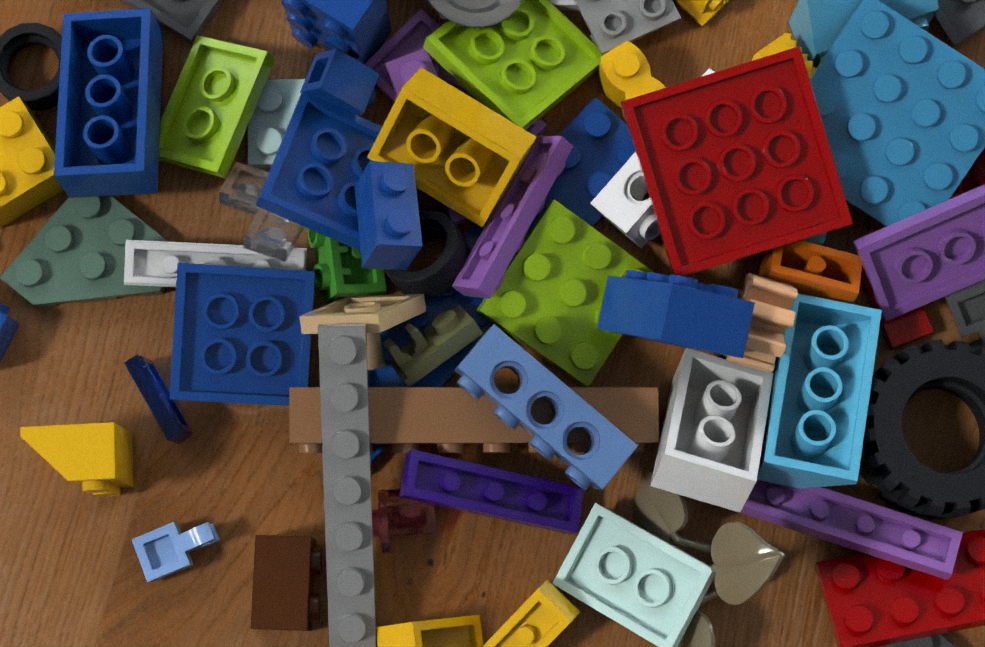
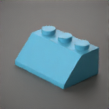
M862 0L798 1L788 23L798 46L802 47V53L808 54L807 60L813 61L812 67L821 63ZM879 0L925 31L929 28V22L939 10L938 0Z

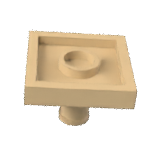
M424 294L344 297L299 316L302 334H318L319 324L366 323L368 370L379 369L386 366L383 359L380 333L426 312Z

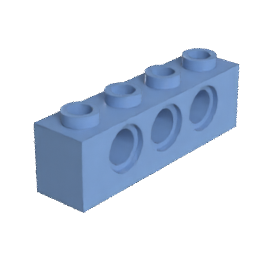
M495 324L486 331L454 370L461 376L457 383L467 393L477 400L482 395L497 406L493 414L512 430H515L518 425L533 436L528 443L548 460H551L554 455L568 466V469L564 472L566 476L584 490H587L590 485L594 489H603L638 447L635 442ZM507 368L517 375L518 387L514 393L505 394L497 389L494 377L499 369ZM537 398L546 399L553 406V418L548 424L537 423L532 418L531 405ZM574 428L582 429L589 438V446L581 455L573 453L567 446V436Z

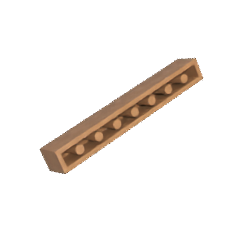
M289 387V444H299V453H322L320 387ZM368 387L370 453H373V444H391V453H407L412 449L419 451V444H437V453H465V444H483V453H510V444H528V453H539L528 443L533 436L519 425L515 430H512L493 414L497 406L484 395L477 400L462 387ZM497 387V389L502 393L512 394L516 391L517 387ZM569 387L638 445L633 452H646V444L659 443L658 387ZM543 398L535 399L531 405L532 418L540 424H548L552 420L554 410L551 403ZM574 428L567 436V444H574L575 453H584L589 446L588 435L582 429Z

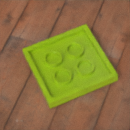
M523 0L512 15L492 27L485 26L474 30L473 27L469 26L457 27L455 22L449 20L426 37L423 48L475 99L525 130L597 72L602 56L599 48L549 0Z
M553 199L548 202L525 236L522 247L515 253L504 273V279L500 287L493 293L491 299L484 298L476 311L583 387H589L623 335L597 329L608 276L625 277L626 270L644 273L655 272Z

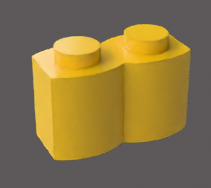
M629 41L623 42L600 58L598 69L600 87L606 97L621 109L622 101L666 88L659 80L651 76V69L647 58L637 46ZM622 109V117H623L624 122L627 124L626 118H625V115H624V112H623V109Z

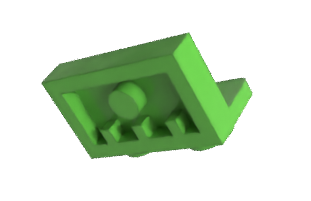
M311 229L307 230L309 245L314 247L315 253L314 286L320 292L322 303H331L339 297L382 295L387 291L384 270L362 268L361 251Z

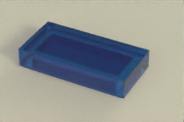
M137 354L124 362L167 440L180 444L193 436L191 434L193 432L175 400H169L170 391L153 361Z

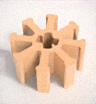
M752 273L746 275L743 290L738 289L737 298L755 302L744 356L739 358L723 355V357H726V361L768 373L773 372L776 357L782 358L786 349L784 341L785 330L794 324L796 312L791 311V308L798 296L797 288L790 284Z

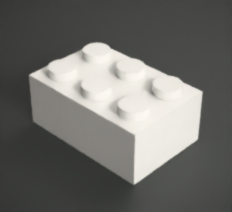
M686 348L672 379L650 486L740 513L757 482L774 373L764 372Z

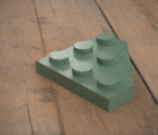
M112 196L69 197L0 278L37 308L52 307L55 304L71 302L88 303L118 299L117 297L161 295L168 287L124 285L126 240L168 241Z

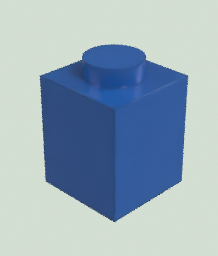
M338 48L316 53L300 93L303 91L355 115L362 114L371 106L375 99L376 89L374 87L380 74Z

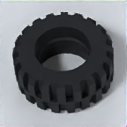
M942 339L927 341L922 346L917 347L913 345L902 350L873 373L861 454V463L866 473L861 476L868 486L875 484L882 491L879 497L889 505L897 503L902 506L901 512L912 516L919 514L927 515L928 519H944L948 517L956 518L985 509L984 348L974 352L969 350L970 345L968 342L955 340L949 345H944ZM932 388L948 391L964 401L973 412L979 428V445L973 461L963 469L950 473L934 471L918 461L909 450L902 431L903 411L909 400L921 391Z

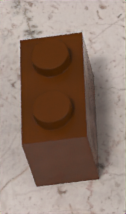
M255 535L251 629L311 631L312 622H319L321 596L320 594H313L314 575L322 574L323 549L322 547H315L316 539L309 536Z

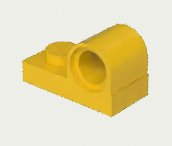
M547 579L482 647H548L581 611Z

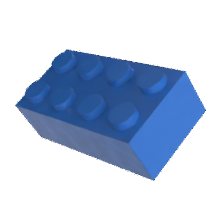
M151 8L63 14L54 177L70 198L158 193L164 33Z

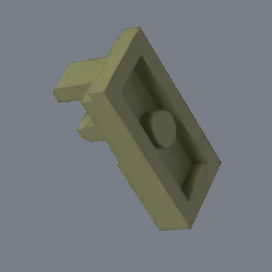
M458 305L454 309L444 311L436 316L432 325L423 330L422 334L413 324L406 325L404 328L410 335V341L403 348H398L390 338L384 342V346L393 360V363L390 364L404 383L410 387L481 336L483 332L475 320Z

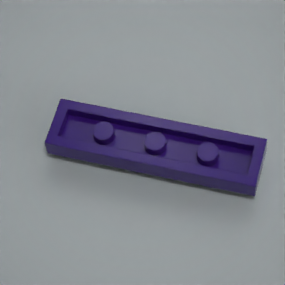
M412 449L406 454L399 497L572 535L578 533L584 489Z

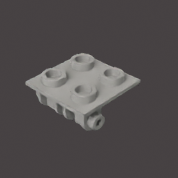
M574 0L591 32L589 39L599 48L602 55L625 41H635L681 20V16L672 0Z

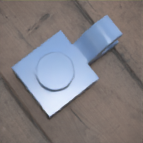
M172 522L131 540L147 582L152 583L193 566L194 564L189 552L220 541V537L214 523L210 524L207 522L182 533L179 524Z

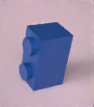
M369 161L354 186L362 268L406 270L423 247L414 164Z

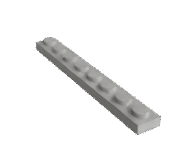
M366 323L319 324L318 347L329 647H377Z

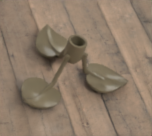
M647 472L641 479L637 490L633 510L634 524L668 543H671V540H673L677 545L710 553L712 557L710 562L711 571L716 573L713 579L715 589L705 594L678 647H715V634L711 621L707 615L698 611L704 603L717 597L731 605L747 603L770 581L785 554L767 543L752 528L739 522H729L721 526L714 535L711 545L683 537L679 531L686 526L689 517L684 497L651 487L653 472Z

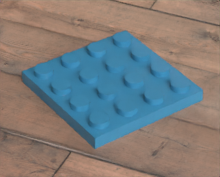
M862 0L811 76L810 82L846 201L887 227L949 200L984 149L985 69L879 0Z

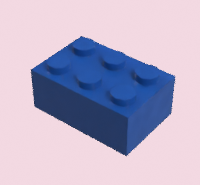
M282 0L281 2L286 12V19L292 30L291 35L298 42L311 49L315 45L325 51L338 48L363 64L382 47L391 33L386 0Z
M626 270L625 277L608 276L597 329L679 347L743 358L755 302L738 299V289L701 284L696 279L670 274L668 276L653 272L644 273Z

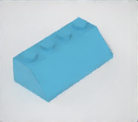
M798 293L791 308V311L796 312L794 324L792 327H788L784 333L786 349L782 358L776 357L774 364V375L757 480L800 489L853 485L858 482L882 310Z

